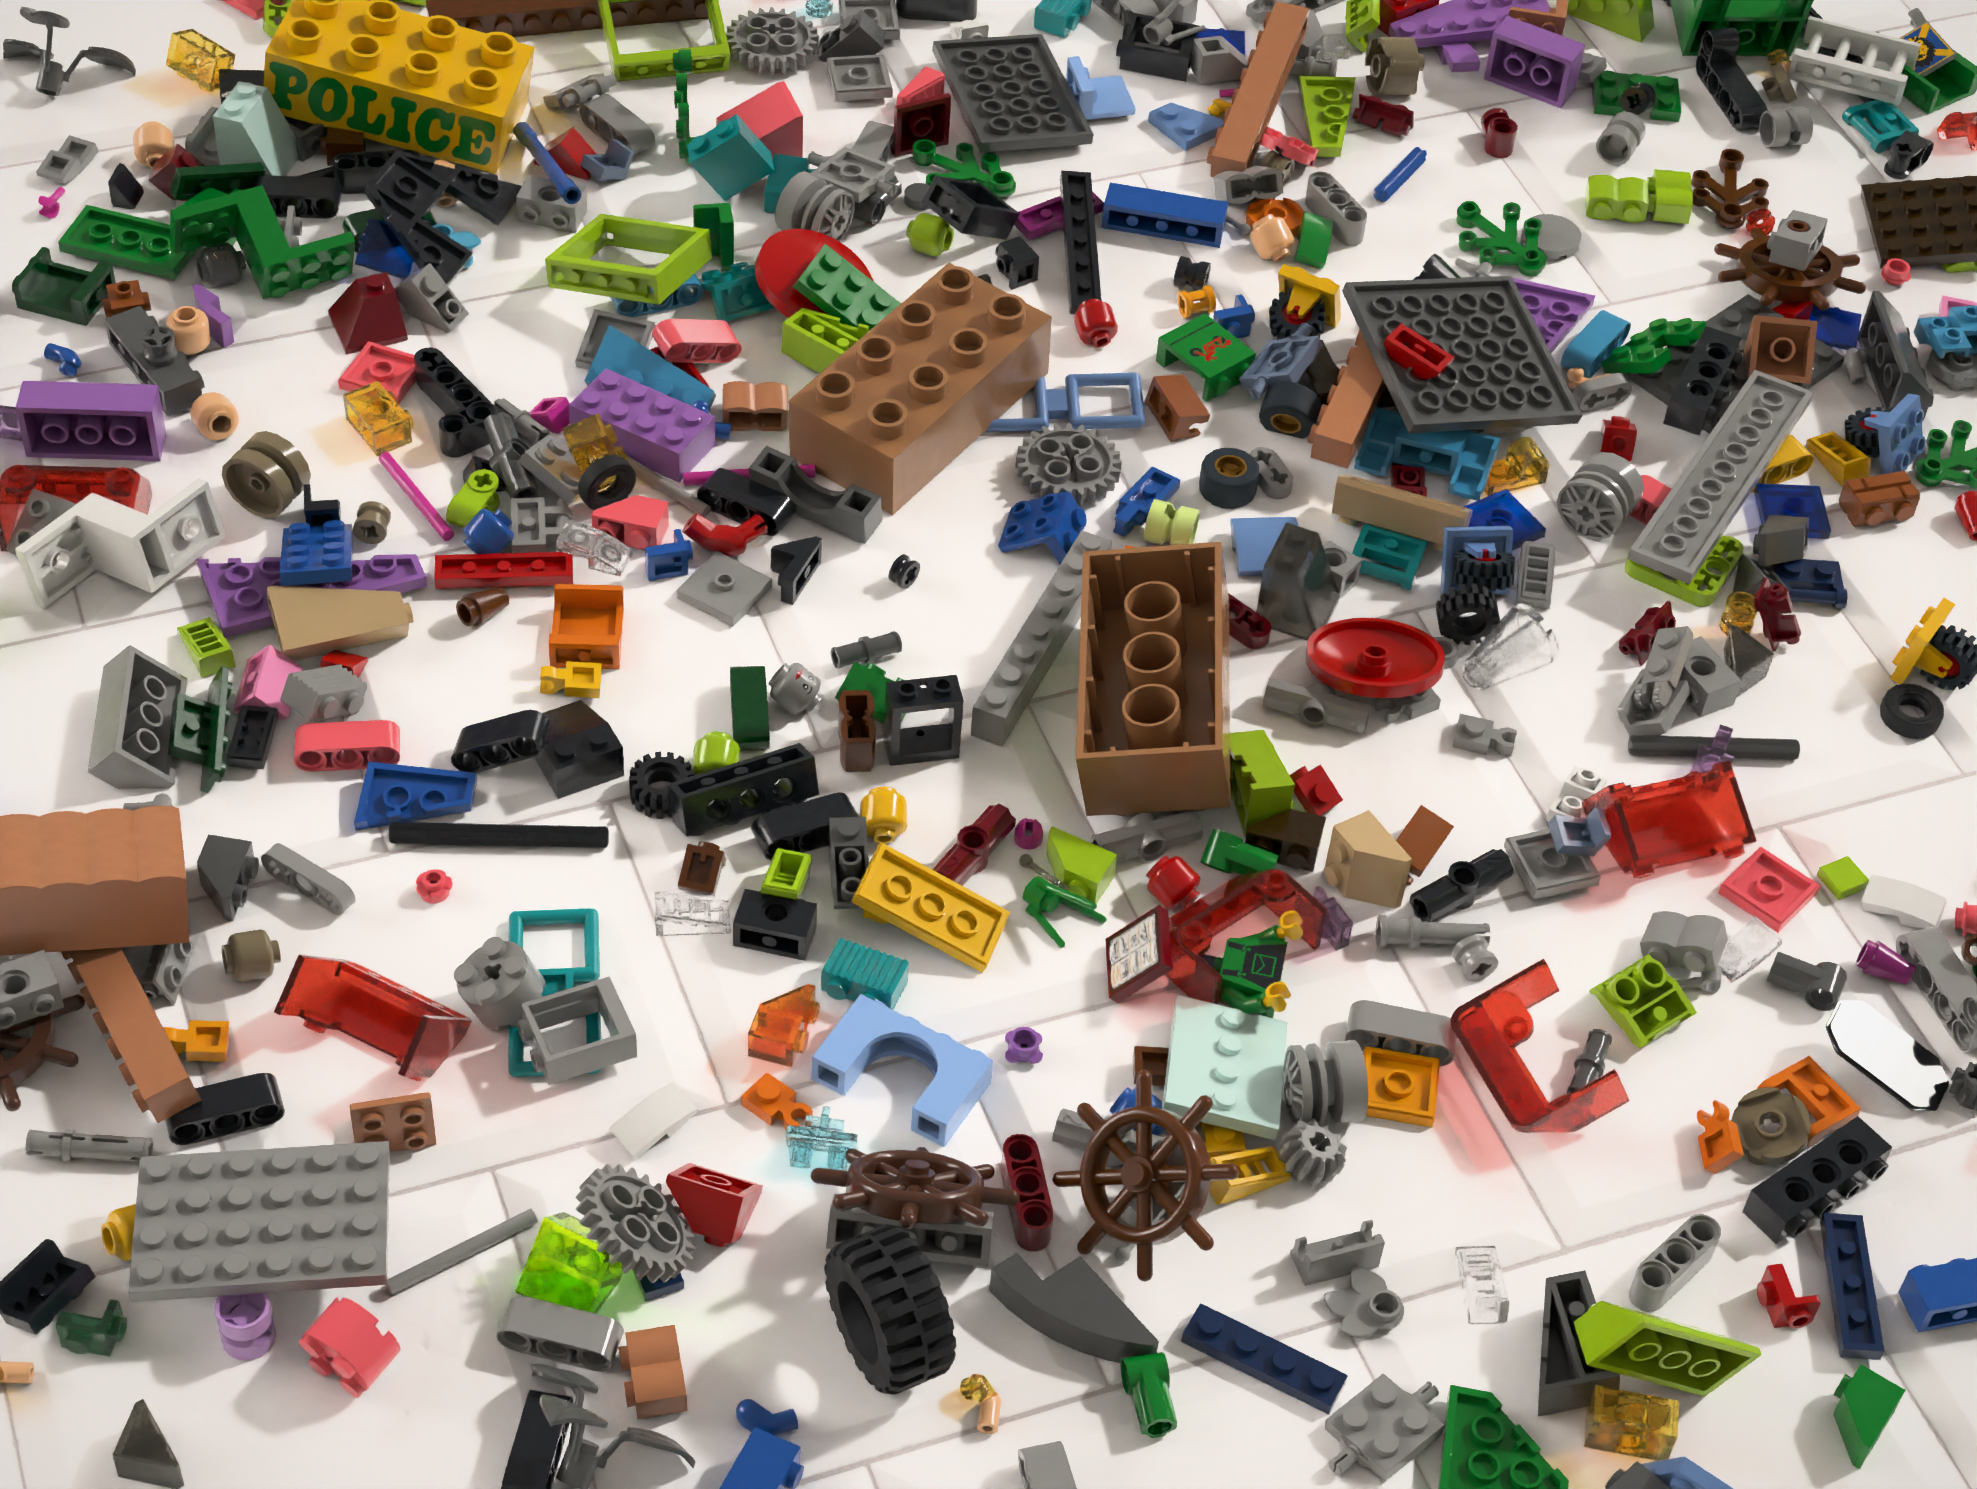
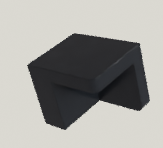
M303 484L306 523L310 524V526H322L327 521H341V505L338 499L313 501L311 484Z

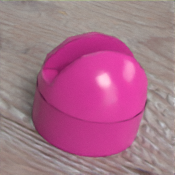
M1024 818L1020 820L1014 830L1016 845L1027 850L1039 847L1043 841L1041 823L1036 819ZM1025 831H1032V836H1025Z

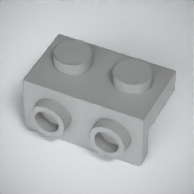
M1641 669L1617 708L1619 719L1624 724L1629 737L1631 735L1666 734L1691 693L1687 680L1678 681L1676 689H1673L1667 704L1668 706L1656 707L1652 699L1647 709H1638L1634 704L1633 696L1636 685L1641 683L1644 669Z

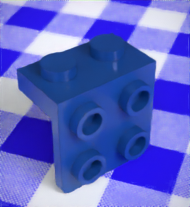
M1070 491L1058 494L1052 493L1029 501H1020L1010 509L998 547L1004 553L1046 543L1060 565L1081 530H1084L1087 523L1086 514L1078 506Z

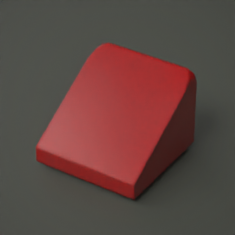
M1811 301L1802 303L1782 302L1772 310L1781 314L1784 318L1808 320L1814 303Z
M333 650L321 658L320 668L342 664L343 668H347L348 672L352 671V675H357V678H359L368 662V657Z

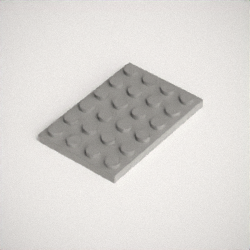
M389 1141L140 1157L128 1289L130 1302L387 1285L390 1183Z

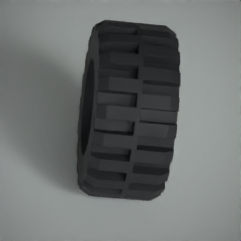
M886 1224L834 1245L826 1256V1264L824 1265V1273L827 1276L825 1281L826 1290L830 1296L829 1303L831 1310L835 1314L839 1332L842 1333L845 1340L844 1344L848 1352L852 1354L859 1371L864 1373L868 1383L874 1385L875 1389L879 1392L897 1395L945 1374L956 1357L954 1349L957 1345L956 1337L953 1335L954 1323L948 1311L949 1305L946 1296L943 1295L940 1288V1281L937 1275L934 1274L926 1254L921 1252L917 1241L910 1238L909 1233L905 1229Z

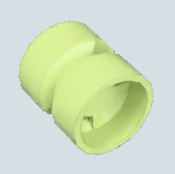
M1154 499L1146 520L1144 541L1159 545L1166 541L1170 542V545L1193 544L1198 528L1200 510L1181 506L1177 510L1174 509L1173 503Z

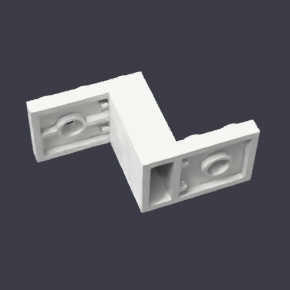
M197 478L149 515L91 493L15 548L35 603L46 608L95 570L153 593L224 539L226 534L208 481ZM190 520L188 531L185 533V525ZM60 553L57 557V564L52 566L54 556Z

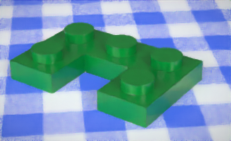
M1610 70L1603 71L1591 83L1594 114L1611 116L1623 112L1621 97L1624 91L1636 83L1644 82L1652 86L1656 94L1655 103L1650 108V119L1679 122L1681 103L1678 78L1647 76L1639 73H1616Z
M1660 318L1651 321L1648 328L1632 335L1629 342L1612 350V354L1601 362L1604 373H1655L1672 360L1669 348L1663 347L1691 346L1700 339L1707 326L1706 321H1692L1691 318H1683L1677 321H1667L1666 318Z

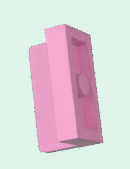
M269 644L247 659L232 711L239 715L242 705L277 708L278 718L285 720L289 717L291 708L283 703L280 698L288 674L302 671V667Z

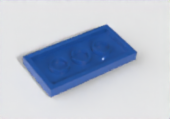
M332 520L325 522L322 526L294 523L289 528H283L279 570L281 586L352 581V523L344 524L343 521Z

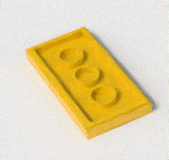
M882 842L877 846L851 900L853 904L981 973L988 966L1010 914L1008 910Z

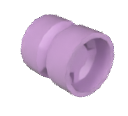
M268 1293L218 1296L214 1310L223 1349L228 1355L238 1360H253L269 1352L275 1343L276 1329Z

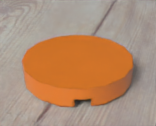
M1283 197V201L1275 200V198H1257L1249 204L1245 220L1246 224H1249L1252 232V225L1255 222L1273 214L1274 217H1281L1285 220L1294 238H1296L1304 210L1298 203L1289 198Z

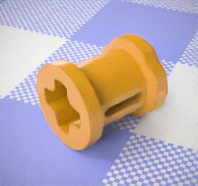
M1210 285L1203 286L1202 290L1187 293L1185 290L1178 292L1177 303L1183 318H1190L1191 314L1207 311V313H1213L1216 310V298Z

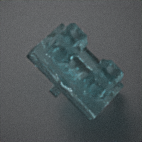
M823 1106L821 1117L806 1115L805 1127L787 1125L785 1137L787 1147H789L790 1166L805 1169L811 1168L813 1150L828 1152L826 1168L848 1171L850 1164L847 1162L845 1154L851 1148L858 1150V1134L844 1132L845 1120L831 1118V1107Z

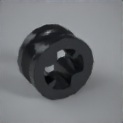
M906 554L900 555L893 562L889 570V580L894 583L898 582L899 586L904 589L910 587L919 575L920 563L916 560L911 561L910 557Z

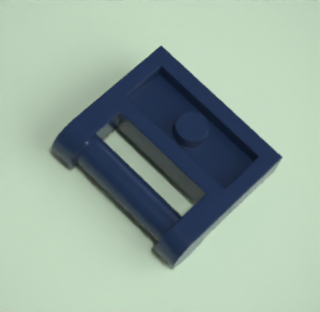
M1799 559L1770 566L1790 589L1789 596L1791 602L1831 604L1833 608L1840 609L1846 607L1848 593L1844 589L1839 561Z

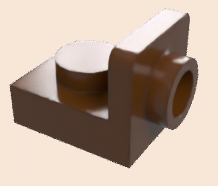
M705 841L698 842V846L687 844L677 884L678 889L715 897L722 866L726 865L727 861L724 851L719 850L720 846Z

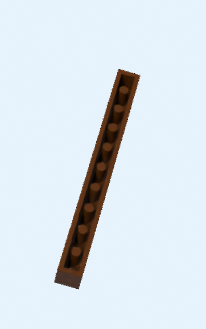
M426 0L427 17L435 15L446 16L456 21L459 26L483 33L504 32L513 37L603 28L598 0ZM636 0L609 3L614 27L708 18L705 0Z

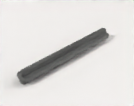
M1631 735L1628 740V752L1632 756L1798 759L1801 750L1797 739Z

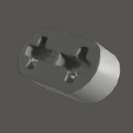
M1614 373L1582 382L1574 389L1572 395L1579 408L1584 412L1622 403L1630 396L1632 386L1623 374Z
M1266 447L1253 449L1250 455L1259 464V487L1270 498L1285 499L1289 497L1294 479L1292 473L1272 449Z

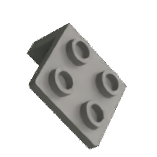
M32 488L6 550L11 554L17 555L15 548L68 511L76 503ZM60 553L54 556L52 566L57 564V557Z

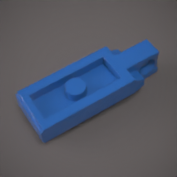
M1152 466L1119 500V506L1115 513L1114 520L1116 522L1113 532L1125 537L1133 530L1135 524L1139 526L1144 525L1153 500L1158 499L1167 502L1180 488L1181 479Z

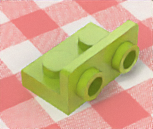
M1349 0L1346 2L1345 37L1351 46H1356L1362 53L1368 48V34L1374 32L1380 25V0Z

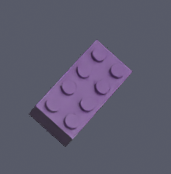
M609 369L601 372L569 404L570 434L603 449L611 445L650 470L678 483L683 480V473L690 472L715 446V416Z
M22 381L15 409L26 457L161 461L166 439V428L158 385Z

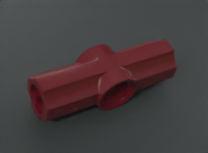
M999 803L994 806L989 805L972 825L965 826L959 831L957 842L932 870L961 886L974 873L983 871L988 864L990 854L1015 827L1016 818L1012 816L1009 808Z

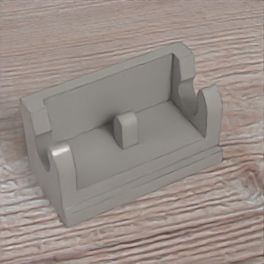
M1373 1220L1363 1221L1360 1231L1307 1244L1305 1236L1297 1238L1293 1249L1290 1251V1255L1304 1285L1308 1286L1350 1275L1353 1266L1368 1270L1379 1267L1385 1241L1381 1234L1372 1236Z

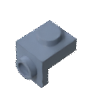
M611 139L605 154H584L581 166L591 173L590 176L601 182H607L610 179H625L634 152L617 139Z
M1595 807L1586 818L1554 815L1548 822L1557 853L1594 857L1611 838L1610 826L1603 808Z

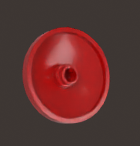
M787 229L773 234L764 242L755 261V276L762 293L787 318H790L802 308L827 314L793 288L824 244L828 245L873 281L869 270L851 249L838 240L823 233L807 229Z
M1351 618L1326 624L1314 631L1307 641L1305 661L1308 669L1317 679L1334 689L1370 698H1399L1415 695L1433 687L1443 675L1445 654L1437 640L1411 625L1380 618Z

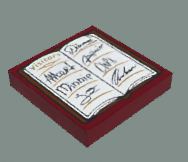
M1161 905L1154 907L1105 939L1109 998L1116 1003L1123 1001L1173 969L1169 913Z

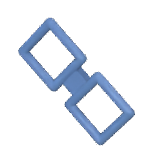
M1136 372L1069 374L1065 377V389H1046V380L1044 377H1041L1033 387L1036 418L995 419L985 432L1042 431V426L1049 427V419H1068V423H1071L1072 428L1076 430L1080 425H1084V429L1141 428L1145 425L1146 420L1140 375ZM1129 385L1132 415L1081 417L1078 387Z

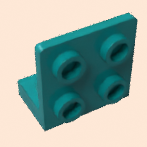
M748 262L730 265L731 270L720 273V270L702 273V278L698 279L704 290L711 291L717 320L727 322L775 308L764 296L757 283L755 265H749Z

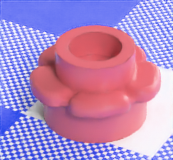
M1890 259L1882 267L1881 276L1888 284L1899 286L1910 280V265L1902 259Z
M439 869L423 872L416 879V884L418 885L416 887L417 893L425 902L431 904L446 900L453 886L451 877L446 876V873Z
M1967 901L1964 902L1963 908L1956 907L1955 929H1961L1963 937H1966V934H1977V905H1968Z

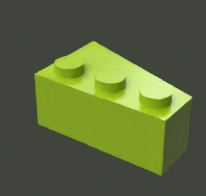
M1652 0L1568 1V15L1640 43L1655 27Z
M802 308L783 322L781 353L821 373L868 333L869 326L859 323L858 328L840 323V318Z
M1264 729L1230 733V794L1244 837H1246L1249 826L1289 809H1294L1292 798L1295 784Z

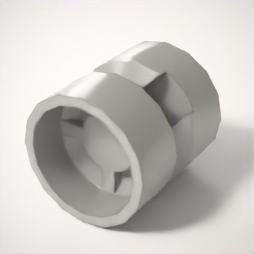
M1807 107L1787 108L1786 110H1765L1760 117L1759 133L1763 145L1766 148L1782 147L1786 144L1802 145L1809 143L1813 134V120Z
M1631 112L1617 113L1597 139L1596 151L1599 157L1604 162L1617 166L1629 161L1645 137L1646 127L1643 121Z

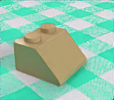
M1367 810L1333 826L1323 873L1328 883L1335 886L1345 898L1396 909L1402 904L1412 858L1370 810Z

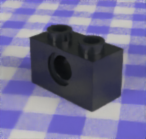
M744 889L733 920V946L806 961L817 928V903Z

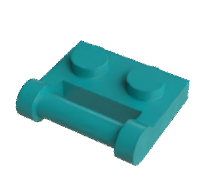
M1880 100L1851 106L1842 114V120L1849 126L1853 125L1870 142V147L1878 154L1890 147L1892 142L1896 141L1906 130L1917 135L1920 131L1892 103ZM1863 118H1866L1881 134L1879 135Z
M1364 524L1352 554L1361 559L1364 557L1405 569L1406 571L1403 572L1362 560L1359 573L1400 584L1402 589L1411 591L1428 542Z

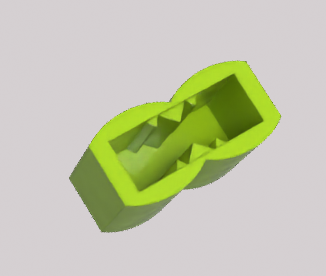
M1654 169L1653 176L1647 177L1646 180L1648 182L1649 197L1647 212H1651L1652 221L1689 224L1693 207L1690 172Z
M1592 175L1588 177L1585 190L1587 217L1598 220L1616 218L1628 223L1645 221L1649 206L1648 182L1637 177L1617 179L1609 175Z

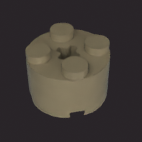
M1377 37V39L1370 41L1365 57V66H1370V75H1365L1368 89L1373 95L1416 94L1419 71H1423L1425 59L1423 54L1418 53L1414 37Z

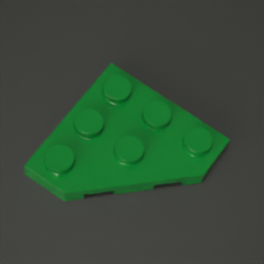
M1450 1384L1447 1396L1438 1489H1568L1569 1480L1558 1468L1554 1470L1540 1454L1541 1448L1520 1424L1515 1426L1501 1410L1502 1404L1492 1392Z

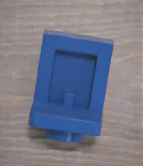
M1240 294L1235 296L1233 308L1214 311L1213 320L1238 339L1250 336L1251 324L1255 321V313L1252 305H1248L1244 296Z

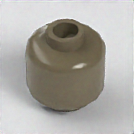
M262 929L234 933L229 936L227 944L221 947L226 975L232 974L238 982L270 977L274 971V963L281 962L278 941H270L269 935Z

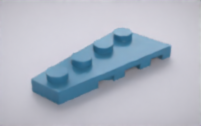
M609 325L584 380L588 386L601 372L609 369L690 406L695 401H705L709 405V411L716 397L713 389Z

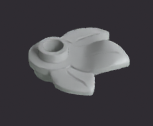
M1352 1267L1350 1274L1351 1288L1335 1290L1324 1294L1323 1300L1329 1311L1336 1317L1343 1319L1340 1331L1351 1337L1371 1336L1378 1329L1395 1328L1403 1320L1404 1306L1400 1297L1387 1289L1386 1282L1381 1276L1362 1267ZM1378 1310H1385L1389 1314L1381 1313Z

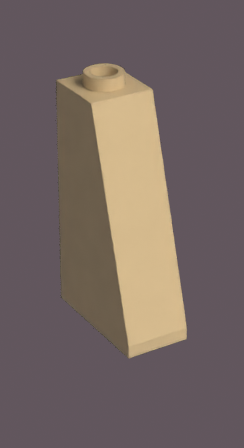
M275 585L267 587V601L281 653L293 661L328 654L333 650L342 651L408 636L409 623L414 622L410 603H403L401 593L397 591Z

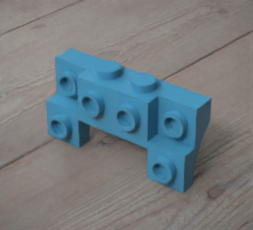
M1977 306L1950 307L1947 317L1918 318L1913 333L1919 345L1927 344L1931 346L1939 358H1944L1947 352H1954L1955 355L1963 354L1964 357H1969V354H1977Z
M1376 407L1370 418L1362 446L1355 459L1354 469L1385 477L1392 462L1406 466L1425 467V471L1452 477L1448 488L1449 494L1457 495L1464 499L1480 501L1488 483L1490 470L1498 455L1501 438L1470 430L1409 434L1399 412Z

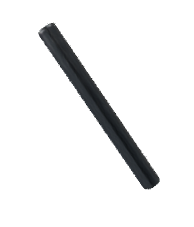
M392 822L388 831L389 841L392 844L606 848L609 844V830L606 826Z

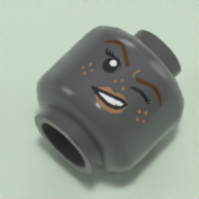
M230 243L206 247L202 249L200 257L196 258V265L202 282H208L214 288L238 282L241 279V270L246 269V262L242 251H236Z

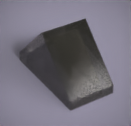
M1731 625L1723 652L1725 663L1742 681L1737 697L1767 677L1774 653L1740 627Z
M144 1399L135 1402L112 1454L118 1477L171 1489H179L185 1486L180 1465Z

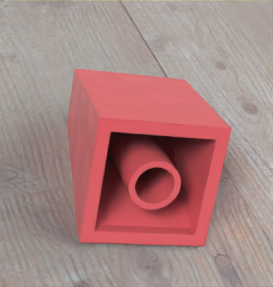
M785 81L772 85L716 117L717 126L721 121L737 114L770 150L772 160L774 154L803 157V114Z

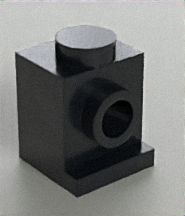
M1020 236L999 243L995 249V255L997 256L996 265L999 272L1009 279L1008 287L1011 290L1038 280L1040 257Z

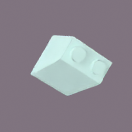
M239 81L213 115L220 165L261 162L266 170L264 175L287 176L298 160L296 137L267 87Z

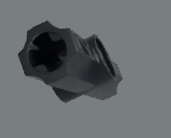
M1491 849L1470 862L1458 861L1453 863L1447 875L1412 893L1409 903L1413 908L1414 915L1420 918L1421 922H1431L1454 908H1469L1473 905L1477 895L1511 877L1514 868L1510 863L1509 856L1502 849Z

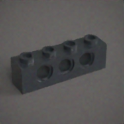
M1708 326L1705 327L1669 400L1663 424L1700 436L1705 424H1712L1717 407H1714V405L1720 407L1726 391L1723 387L1729 388L1735 372L1733 369L1737 370L1744 353L1739 351L1741 337Z
M800 743L667 784L673 823L686 837L700 836L708 830L723 825H735L742 819L754 815H762L789 804L802 803L808 798L819 795L815 757Z
M1857 1116L1750 1191L1742 1213L1775 1244H1778L1788 1236L1795 1238L1805 1230L1810 1220L1815 1217L1821 1219L1823 1212L1830 1213L1837 1201L1842 1198L1845 1200L1851 1199L1860 1190L1864 1182L1869 1179L1872 1182L1878 1180L1889 1167L1886 1161L1893 1147Z

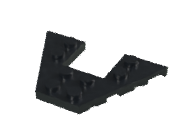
M396 150L367 183L364 193L420 269L431 263L449 286L470 261L473 252L422 219L447 192L498 226L517 204L516 196L522 186L498 180V175L482 174L478 170L455 165L453 169L434 164L435 159L416 157L411 153Z

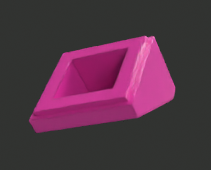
M566 397L543 398L529 412L532 419L549 429L552 433L559 434L570 424V403Z

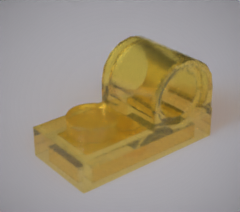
M1523 437L1516 440L1509 447L1506 459L1494 462L1485 488L1488 496L1546 483L1549 461L1532 438Z

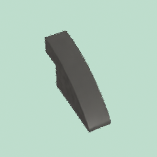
M1017 1252L991 1268L989 1291L1010 1312L1052 1340L1079 1352L1117 1363L1121 1362V1358L1157 1353L1158 1339L1081 1256L1044 1280L1033 1271Z

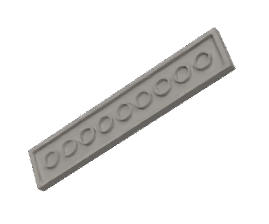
M1754 370L1632 545L1628 559L1690 584L1811 403L1814 392Z

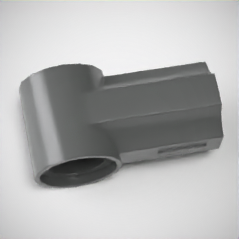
M896 175L888 181L898 185L896 195L892 197L883 192L875 191L862 202H855L853 216L873 225L878 224L885 213L886 207L902 193V184L897 180Z
M1778 951L1766 981L1804 995L1806 1002L1817 1010L1831 1011L1840 999L1847 981V974L1836 963L1827 961L1813 965Z

